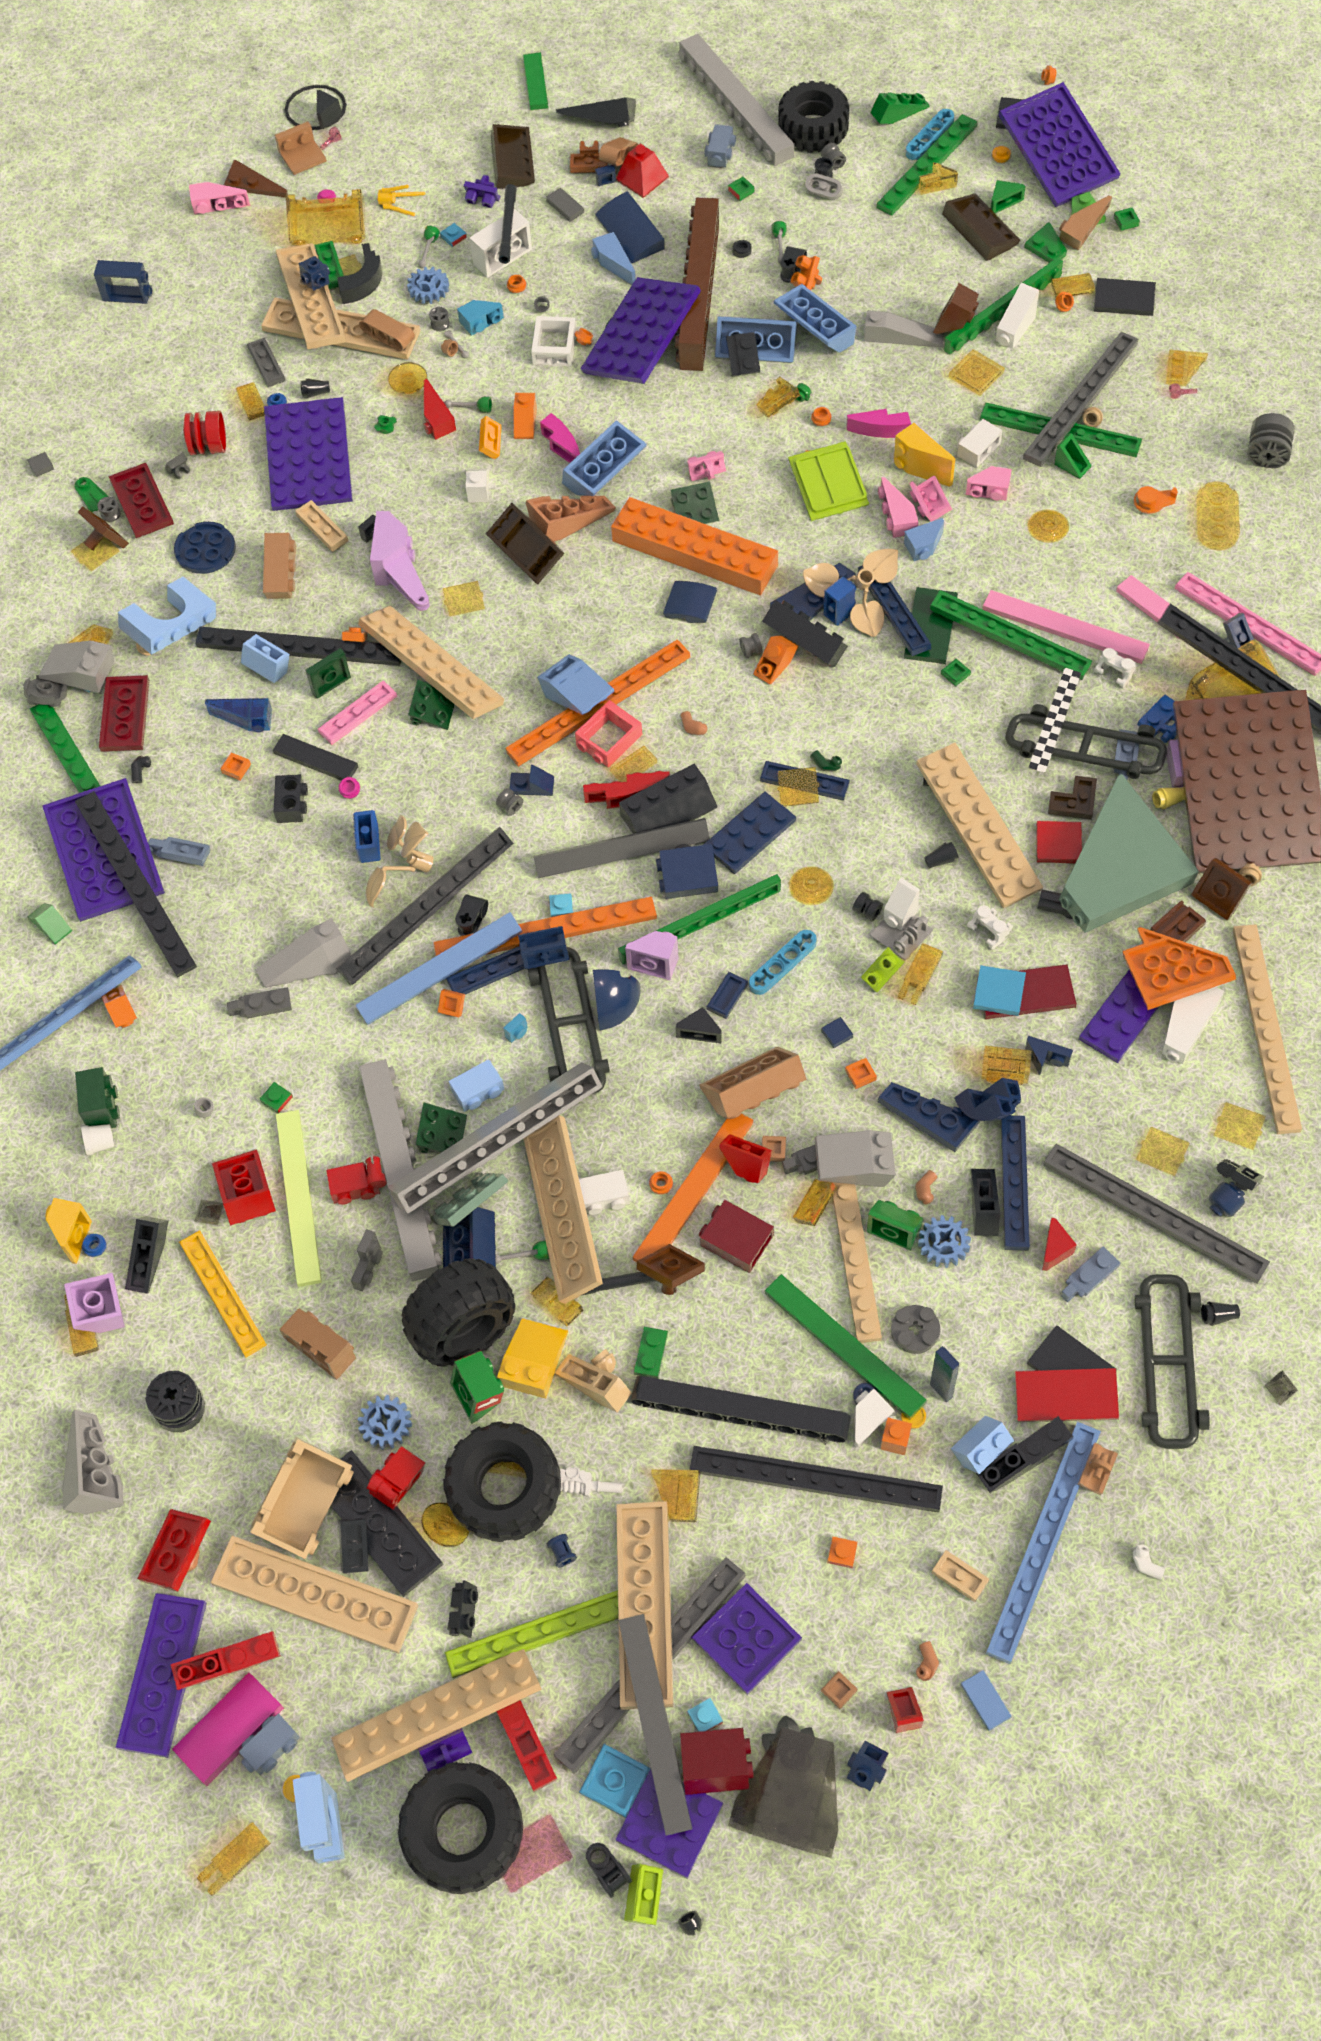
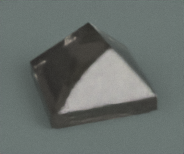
M201 1199L194 1221L218 1226L224 1206L223 1203Z
M1283 1370L1265 1384L1279 1405L1285 1403L1298 1391Z

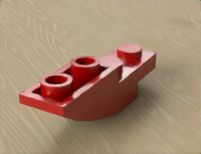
M670 771L636 772L626 774L627 782L614 781L611 783L583 785L585 803L606 802L607 809L619 808V802L669 777Z
M270 1631L171 1664L177 1690H181L257 1666L260 1663L281 1657L275 1633Z
M521 1700L496 1711L533 1792L558 1780Z

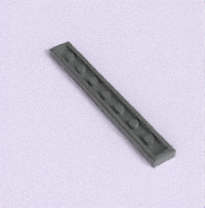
M702 818L534 855L533 857L539 879L656 853L662 850L674 849L681 844L692 845L706 842L710 838L706 819Z
M645 1614L620 1619L618 1622L665 1834L667 1836L692 1830Z

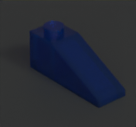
M269 698L205 699L208 713L214 717L248 731L257 733L270 731L272 707Z

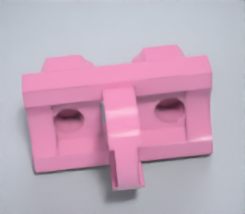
M711 451L706 456L699 458L694 456L687 461L691 481L705 477L711 480L715 478V474L726 471L722 451Z

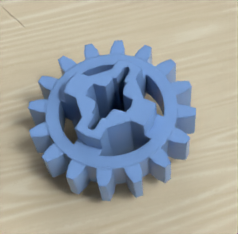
M424 267L423 271L417 269V274L411 273V278L407 279L410 297H414L416 302L422 300V304L426 301L432 304L433 300L439 302V297L445 298V292H449L448 278L446 273H442L441 269L435 271L434 267H431L430 270Z
M941 1215L940 1221L933 1217L931 1218V1225L924 1223V1230L919 1232L921 1239L918 1241V1246L923 1247L921 1255L928 1254L927 1262L935 1260L936 1267L940 1265V1262L944 1263L945 1268H948L949 1262L956 1266L958 1265V1258L964 1261L965 1253L970 1251L968 1244L971 1242V1237L966 1236L968 1228L961 1229L962 1221L954 1223V1217L952 1216L949 1218V1221L945 1220L944 1215ZM957 1235L960 1239V1246L958 1245L959 1242L955 1240ZM929 1237L931 1238V1241L934 1242L932 1248L928 1241Z
M386 1395L384 1400L376 1396V1403L374 1404L371 1401H367L369 1408H361V1413L364 1417L358 1418L359 1424L362 1425L358 1429L360 1434H364L362 1436L364 1441L370 1440L373 1448L379 1443L381 1450L385 1449L386 1444H389L393 1449L395 1441L402 1444V1435H410L406 1428L412 1427L411 1420H408L412 1416L410 1411H406L407 1405L405 1402L400 1404L398 1397L391 1401L389 1395ZM383 1414H384L385 1418L387 1419V1424H386V1425H387V1428H388L387 1430L385 1429V1426L383 1425V1421H382V1420H383V1416H382ZM380 1433L384 1435V1437L377 1436L375 1434Z

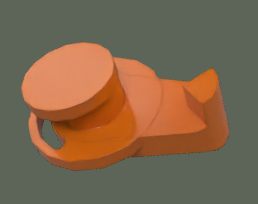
M1144 486L1135 494L1134 505L1143 513L1153 514L1159 512L1163 507L1176 502L1178 490L1173 487L1172 490L1158 491L1153 487Z

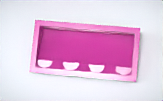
M248 1672L172 1750L201 1782L208 1786L240 1754L239 1751L243 1748V1742L251 1735L255 1736L263 1729L262 1724L269 1717H275L284 1707Z

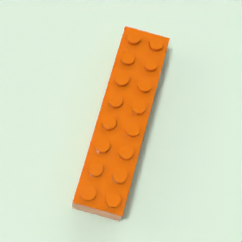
M631 497L628 498L611 526L612 541L760 596L778 567V550Z

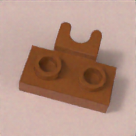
M597 140L594 141L591 147L585 146V142L580 141V154H570L571 173L595 172L597 168L608 166V163L599 160V142Z

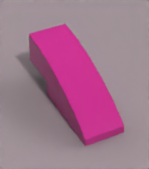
M887 409L847 415L846 428L847 431L865 436L895 438L899 432L911 425L908 412L888 415Z
M552 413L540 422L541 434L549 440L550 450L571 463L580 454V451L569 429Z

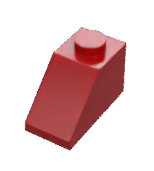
M731 1134L720 1143L719 1148L736 1176L744 1178L748 1182L758 1184L767 1175L772 1153L771 1149Z

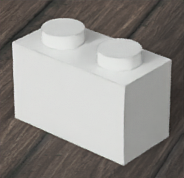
M982 419L977 425H973L965 437L959 440L957 444V457L977 468L1001 444L1002 430Z
M623 1170L579 1179L586 1213L590 1215L599 1214L602 1210L609 1208L619 1210L630 1204Z

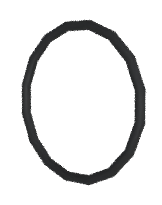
M314 84L302 87L294 92L286 101L284 109L286 118L294 126L300 125L290 117L288 112L289 104L293 98L305 90L314 88L328 89L340 96L343 103L342 115L326 127L328 128L337 123L345 114L347 103L344 95L336 88L328 85ZM311 126L312 130L320 129V126Z

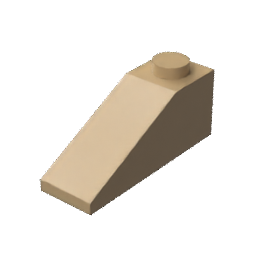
M570 1354L555 1371L558 1377L600 1405L617 1413L632 1394L618 1376Z

